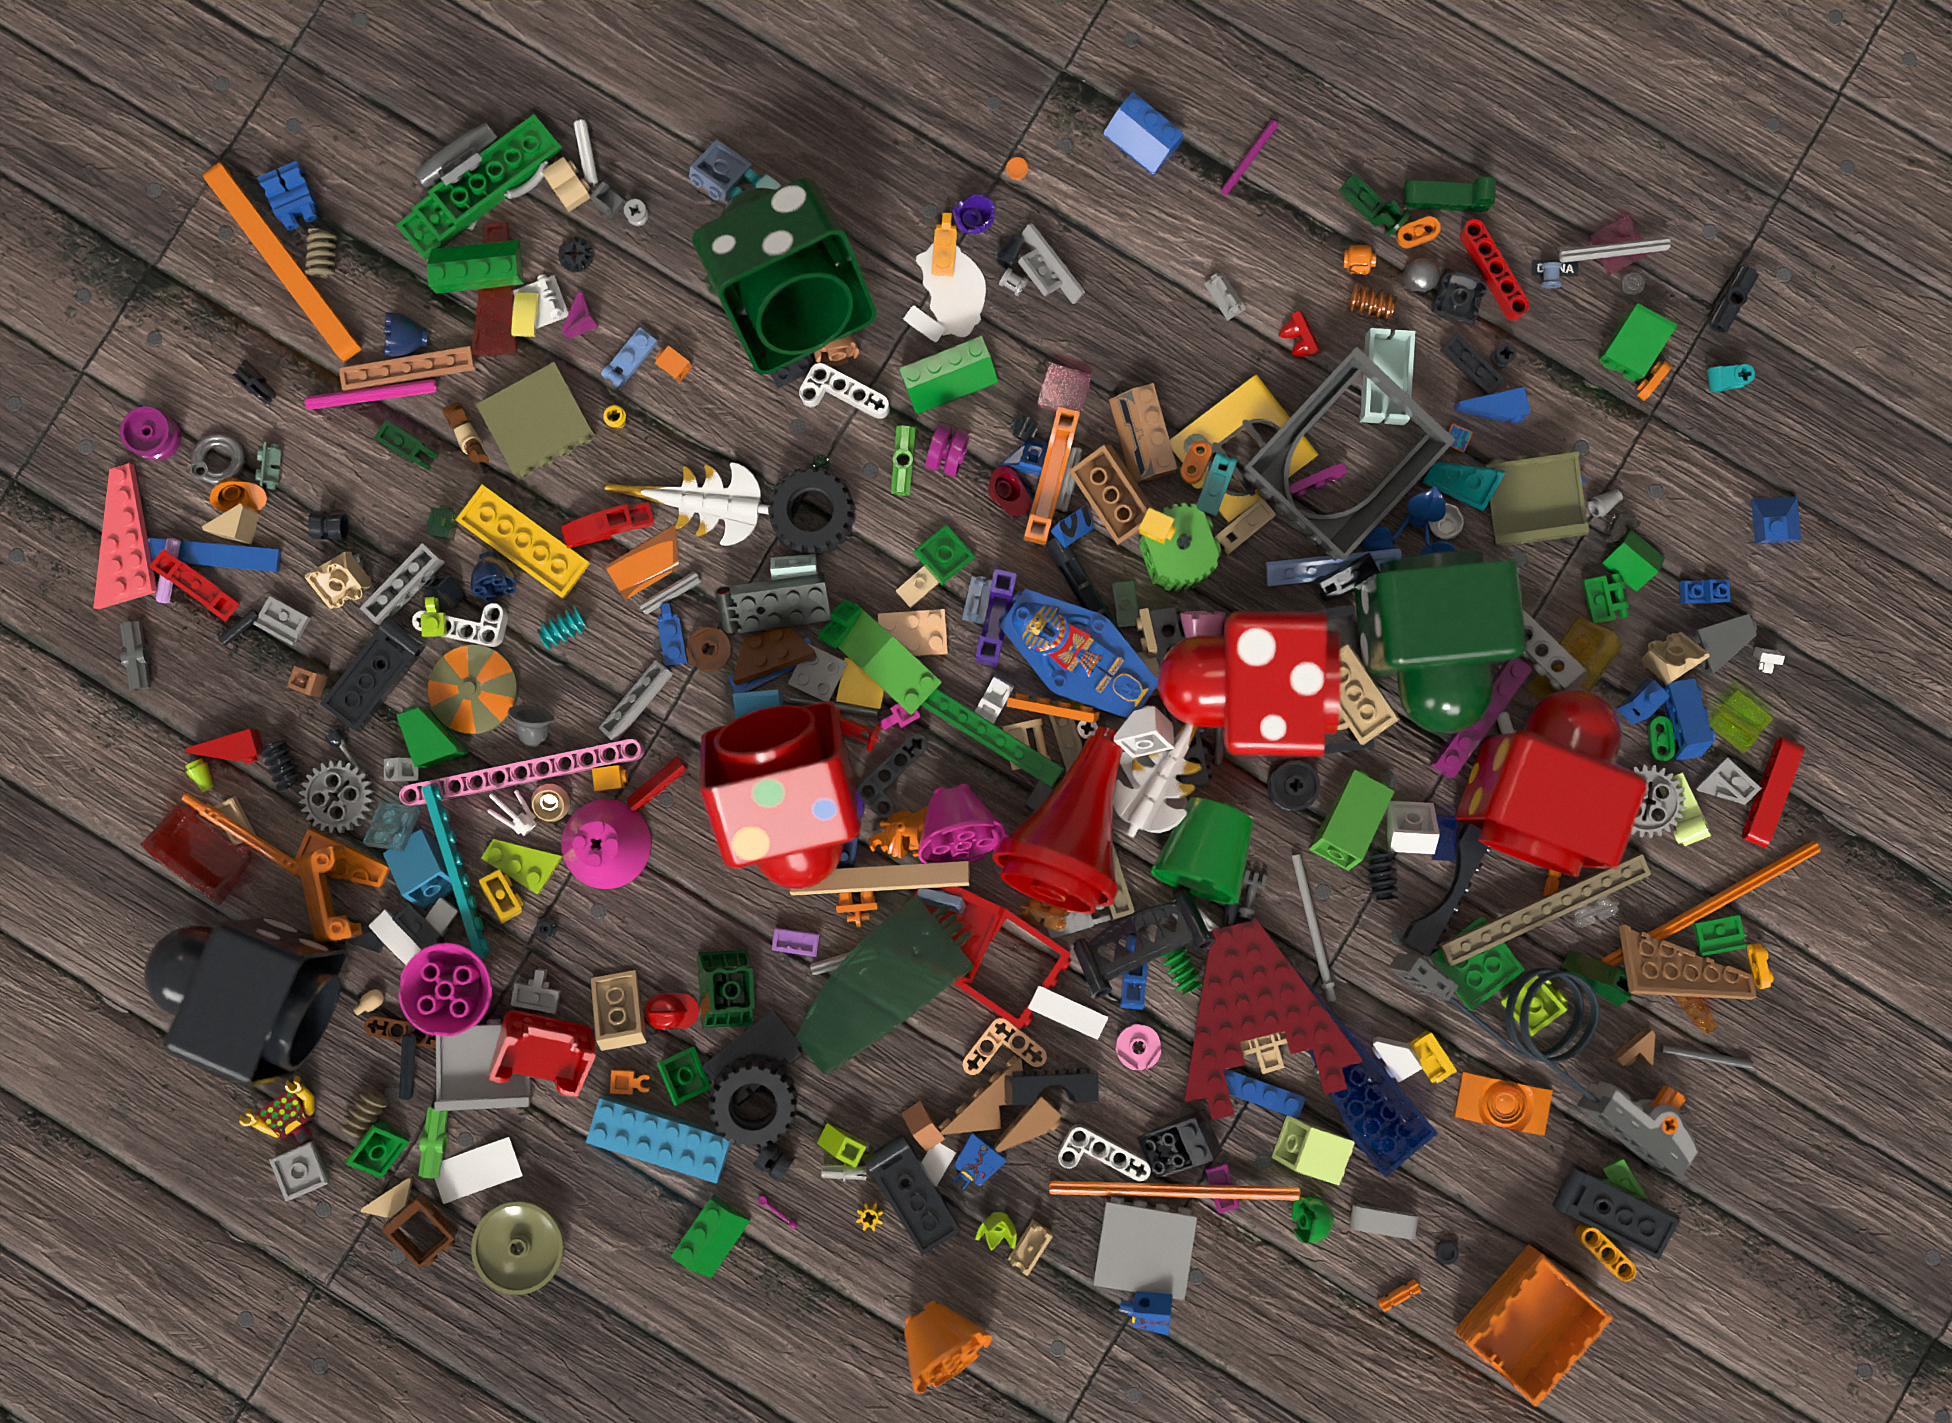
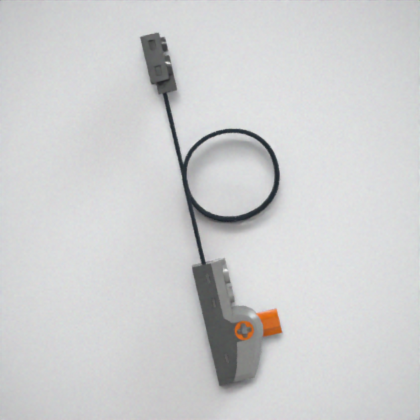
M1397 953L1388 968L1420 994L1427 995L1431 993L1438 999L1451 1002L1513 1053L1544 1062L1583 1094L1576 1105L1579 1109L1652 1168L1661 1173L1682 1179L1699 1152L1694 1137L1679 1112L1685 1101L1682 1094L1664 1085L1654 1101L1641 1099L1637 1102H1630L1631 1098L1612 1084L1599 1081L1598 1085L1591 1083L1585 1089L1555 1064L1568 1060L1578 1054L1588 1044L1598 1025L1600 1013L1598 998L1593 988L1583 978L1571 972L1550 968H1536L1520 977L1508 996L1505 1009L1506 1028L1510 1039L1516 1046L1514 1047L1452 997L1458 985L1449 979V976L1438 967L1430 965V960L1422 955L1417 957L1412 953ZM1545 973L1538 977L1528 988L1520 1009V1030L1526 1045L1531 1050L1530 1052L1521 1043L1516 1033L1514 1008L1517 997L1524 985L1534 976ZM1558 976L1568 984L1573 992L1575 1015L1571 1027L1560 1042L1549 1050L1540 1052L1530 1035L1528 1025L1529 1009L1538 989L1547 980ZM1574 979L1583 987L1590 1001L1591 1013L1588 1026L1580 1040L1571 1049L1559 1056L1547 1058L1563 1050L1573 1040L1581 1026L1584 1016V1000L1579 987L1572 980Z

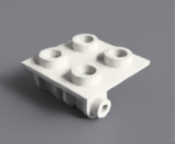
M545 274L540 275L537 282L513 290L514 295L516 292L539 294L536 329L568 316V310L554 275L548 278Z

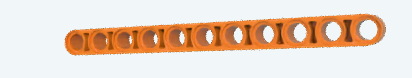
M219 161L202 174L203 178L337 356L345 363L360 352L362 347L311 279L305 275L304 270L228 169Z

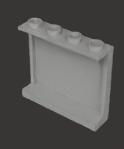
M489 1019L487 1024H476L468 1031L455 1036H436L437 1100L435 1101V1111L529 1107L531 1104L530 1076L512 1073L511 1079L508 1082L497 1083L489 1080L488 1072L502 1026L501 1019Z
M1111 1196V1199L1105 1198V1210L1096 1268L1092 1279L1093 1285L1131 1292L1173 1294V1299L1185 1300L1197 1222L1196 1214L1192 1213V1209L1179 1207L1178 1210L1169 1209V1205L1156 1203V1206L1147 1205L1146 1201L1133 1200V1203L1125 1202L1124 1198L1118 1196Z

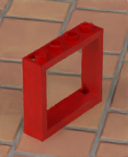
M1006 908L991 941L1008 918L1061 954L1041 984V987L1048 989V987L1053 989L1059 980V977L1056 975L1061 968L1065 970L1072 960L1069 957L1071 952ZM955 981L952 982L1019 1029L1023 1025L1027 1027L1034 1017L1031 1014L1033 1010L1028 1009L1032 999L1020 1017L1016 1018L964 982L962 985Z

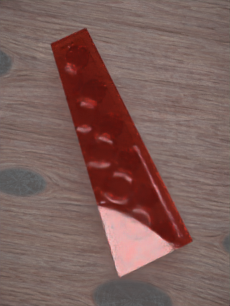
M506 221L484 223L482 244L510 241L509 226ZM513 285L478 289L477 293L479 295L475 313L476 326L473 333L472 356L482 357L518 353L517 338L511 335L514 305Z

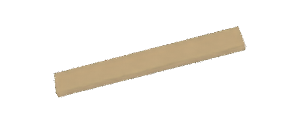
M968 861L835 869L821 883L804 889H790V894L807 895L968 886L970 864Z

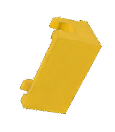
M1426 1030L1408 1042L1422 1062V1069L1432 1083L1435 1081L1438 1083L1457 1072L1431 1032Z

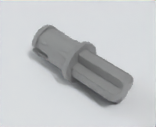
M846 1163L844 1165L823 1164L821 1167V1177L843 1179V1181L845 1179L866 1181L867 1165L856 1166L855 1168L851 1165H846Z

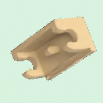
M1032 1219L1016 1244L1015 1249H1013L1008 1257L1011 1265L1018 1266L1022 1273L1028 1276L1051 1240L1052 1231Z

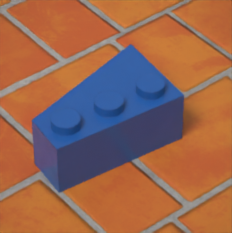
M1695 678L1671 682L1664 688L1670 695L1664 704L1667 718L1671 719L1673 724V734L1678 751L1677 754H1674V760L1702 757L1715 740L1714 729L1710 727L1708 722V709L1706 706H1703L1701 699L1702 690L1700 686H1697Z

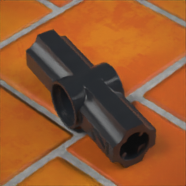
M1746 266L1739 268L1727 292L1721 297L1720 304L1708 324L1712 330L1724 334L1728 332L1739 310L1747 302L1748 294L1759 276L1757 270ZM1730 296L1736 298L1737 304L1732 302Z

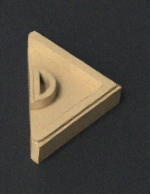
M409 1177L361 1208V1212L391 1218L408 1203L413 1178Z

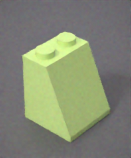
M1287 1115L1271 1158L1296 1172L1339 1185L1344 1176L1345 1168L1352 1154L1355 1142L1340 1134Z

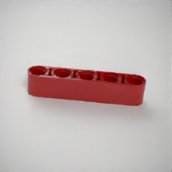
M1471 219L1461 229L1460 240L1483 279L1488 280L1487 286L1506 318L1512 321L1519 320L1528 311L1529 301L1484 224L1478 219ZM1468 228L1474 229L1476 236L1470 235ZM1479 247L1485 248L1487 255L1481 254ZM1490 266L1496 267L1498 274L1492 273ZM1501 285L1507 286L1510 292L1505 293L1502 290ZM1512 304H1517L1521 312H1516Z
M1779 737L1775 742L1759 785L1761 789L1755 795L1741 836L1742 839L1764 848L1769 845L1801 761L1804 745L1784 737Z

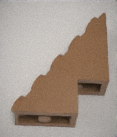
M1015 1055L1005 1063L1007 1068L1001 1073L999 1071L995 1072L988 1079L989 1085L984 1089L979 1087L971 1095L974 1099L968 1104L962 1103L955 1110L957 1114L951 1120L946 1118L938 1126L941 1130L940 1135L1001 1129L999 1105H1009L1005 1103L1004 1075H1012V1071H1023L1021 1057H1016Z

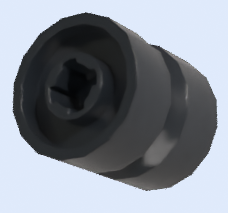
M311 511L308 520V530L311 539L326 540L329 537L331 540L345 541L349 533L347 513L331 511L327 514L326 511Z
M768 1141V1146L763 1148L753 1166L762 1172L769 1171V1176L780 1182L796 1157L786 1150L781 1152L780 1146L772 1141Z

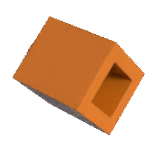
M669 345L666 349L660 350L656 356V366L678 384L693 367L686 358Z

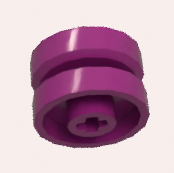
M142 406L131 410L124 417L120 427L121 440L127 449L149 460L160 461L169 458L176 453L181 443L182 434L178 423L172 417L153 407Z
M940 421L929 448L925 468L938 471L943 460H945L944 474L955 478L967 452L970 430L959 427L955 431L953 438L950 439L952 435L951 424Z

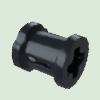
M1510 343L1501 344L1491 355L1492 363L1498 368L1506 367L1515 359L1516 348Z

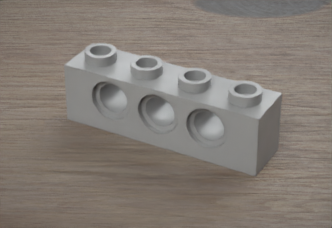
M422 543L360 609L375 624L381 625L387 618H393L444 565L445 561L432 548Z
M1522 609L1525 634L1532 635V638L1526 641V650L1521 657L1526 661L1530 659L1535 664L1533 666L1534 669L1541 676L1546 675L1551 680L1549 683L1556 691L1574 689L1587 678L1586 669ZM1544 649L1548 651V654L1545 656L1536 655L1539 650ZM1556 665L1564 666V669L1560 672L1552 670Z

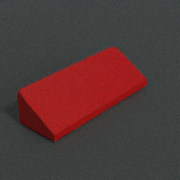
M679 757L674 758L627 797L630 809L632 811H639L685 773L688 767Z

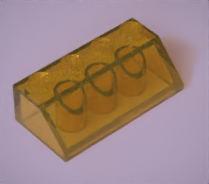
M1577 617L1559 642L1586 669L1587 678L1574 689L1590 692L1623 646L1613 631L1580 617ZM1556 665L1552 670L1560 672L1564 669V666ZM1539 673L1536 674L1526 688L1540 700L1558 692L1549 683L1551 680L1546 675L1541 676Z

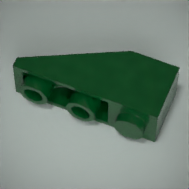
M1567 951L1559 968L1561 971L1571 972L1580 976L1593 988L1596 994L1616 1007L1631 999L1633 993H1629L1626 972L1574 951Z

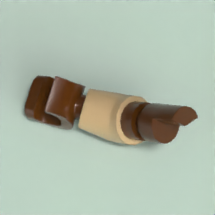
M455 402L444 407L442 412L451 429L455 428L454 433L462 451L474 463H489V458L482 448L481 439L472 425L466 423L470 420L461 403Z

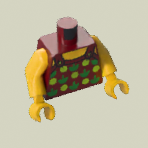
M294 1076L295 1084L287 1080V1091L256 1112L258 1116L254 1117L252 1109H246L245 1114L250 1117L244 1118L240 1115V1124L243 1126L251 1125L261 1132L281 1139L294 1134L301 1144L312 1136L305 1124L315 1118L314 1095L303 1084H300V1076Z

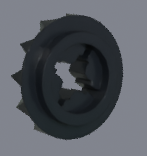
M577 237L566 239L560 245L559 253L557 254L562 267L574 273L586 270L591 265L594 257L591 245L585 239ZM575 247L579 253H582L577 256L576 263L573 257L568 255L574 252Z

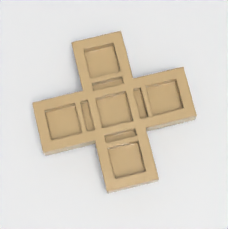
M1285 1032L1240 1042L1243 1056L1256 1053L1262 1074L1285 1068L1278 1048L1279 1045L1287 1043Z

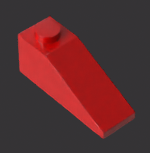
M247 729L185 748L186 753L244 762L245 765L258 762V758L261 757V753L264 750H262L263 746L259 731L255 729Z

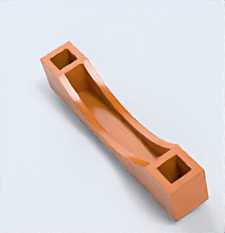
M1062 407L1057 409L1040 480L1024 535V540L1041 545H1045L1047 542L1080 412Z

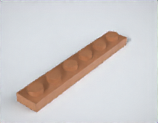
M471 346L339 368L342 390L351 391L476 370L473 349Z

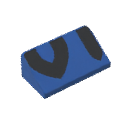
M1085 505L1069 515L1051 530L1064 548L1094 528L1087 506Z

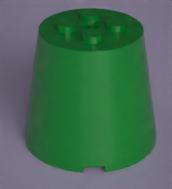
M1190 798L1184 807L1187 815L1173 828L1152 867L1151 874L1172 887L1177 888L1179 884L1189 888L1188 893L1224 904H1234V902L1238 904L1254 821L1251 817L1234 809V806L1228 803H1218L1205 798Z

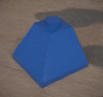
M1797 496L1751 500L1755 544L1801 541Z

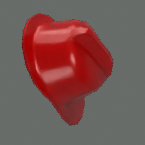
M684 993L655 995L649 999L645 1007L646 1020L652 1027L660 1030L688 1028L695 1023L699 1015V1007L696 1000Z

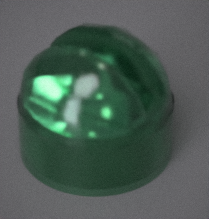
M820 454L814 457L812 466L816 470L823 468L828 471L830 460L827 456ZM824 459L826 460V462L821 463L820 465L816 466V463H818V462H820V461H822V460H824Z

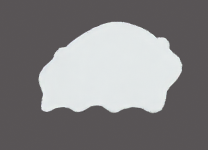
M933 243L926 252L916 256V262L923 271V285L931 294L930 309L935 314L937 322L946 328L942 335L954 334L958 337H966L981 320L980 313L986 294L985 279L977 265L962 253L958 246H956L954 277L932 275Z

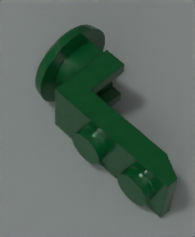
M1351 174L1338 190L1374 227L1384 223L1387 227L1383 234L1386 236L1395 233L1410 216V211L1408 209L1402 211L1399 208L1400 205L1394 199L1385 203L1355 174Z

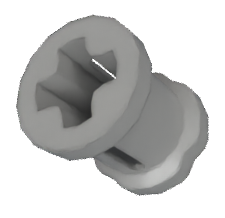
M1008 268L1002 276L999 285L1006 286L1015 292V296L1018 297L1024 290L1028 279H1022L1013 273L1011 268Z

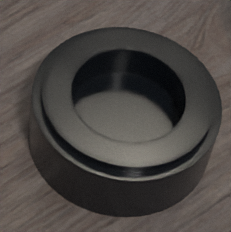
M1449 1240L1438 1242L1434 1248L1435 1257L1442 1264L1450 1265L1458 1259V1248Z

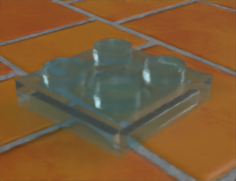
M380 802L363 843L370 847L405 851L421 810L416 806Z

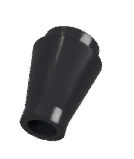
M1012 235L1011 239L997 253L996 262L1005 269L1016 266L1024 240L1018 235Z

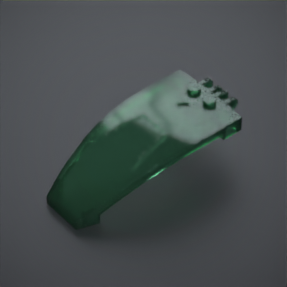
M917 896L913 897L867 935L847 955L824 984L796 1035V1040L823 1074L846 1066L845 1062L895 1029L954 981L957 982L974 968L973 964L960 949L971 938L972 934L968 931L953 941L951 937L963 927L961 921L956 922L957 916H949L941 924L937 922L949 910L947 904L942 905L931 914Z

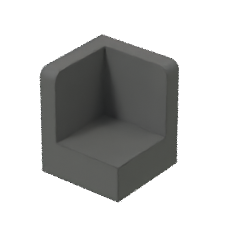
M605 181L590 196L593 204L611 219L626 203L624 199L610 189Z

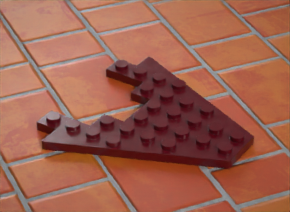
M1252 920L1212 930L1216 942L1209 947L1185 1102L1207 1098L1212 1120L1233 1116L1234 1111L1223 1070L1246 1065L1240 1042L1285 1032L1290 1054L1313 1049L1324 1094L1346 1090L1347 1087L1341 1066L1362 1062V1058L1259 922Z

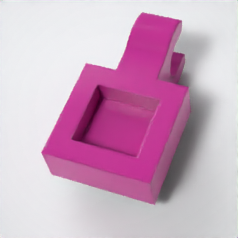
M897 704L890 708L893 715L880 721L883 730L896 723L902 728L921 716L917 710L910 715L901 705Z

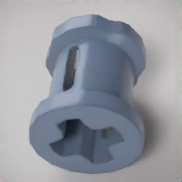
M1548 262L1541 264V268L1544 269V281L1541 283V288L1561 287L1562 282L1559 281V273L1562 263Z

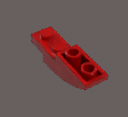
M649 502L632 506L624 504L574 520L561 526L568 549L610 539L611 535L652 526L655 522Z

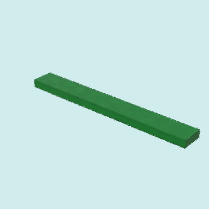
M938 688L921 704L1051 788L1064 770L1058 764Z

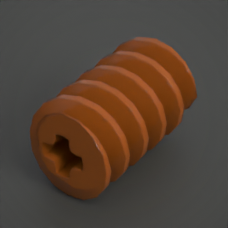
M1355 283L1348 305H1350V312L1352 313L1358 307L1359 315L1364 310H1367V317L1376 312L1377 320L1383 314L1385 322H1387L1393 314L1398 296L1393 301L1391 293H1388L1384 298L1383 291H1379L1375 296V289L1371 288L1366 293V286H1362L1358 291V285Z

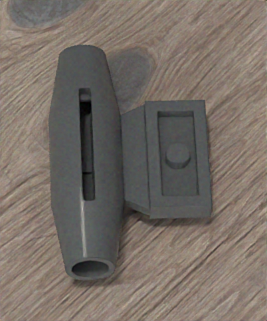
M487 122L470 129L435 152L415 172V175L425 188L440 181H443L446 185L456 183L462 178L463 173L468 170H474L480 165V161L483 160L480 153L497 138V135Z

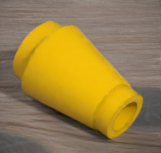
M612 405L605 410L603 418L607 425L617 428L625 426L626 414L622 407Z

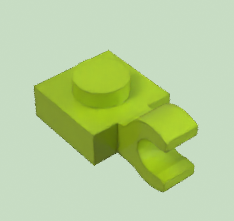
M425 597L427 614H421L422 637L447 636L446 613H439V599Z

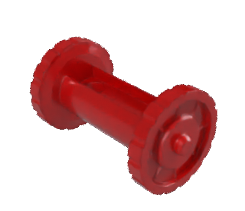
M836 708L842 734L866 743L867 751L872 752L875 743L878 742V735L882 725L877 723L874 729L841 717V709ZM863 731H867L869 733L868 738H864L862 736Z

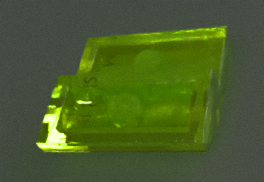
M1736 689L1715 713L1709 725L1744 754L1774 718Z

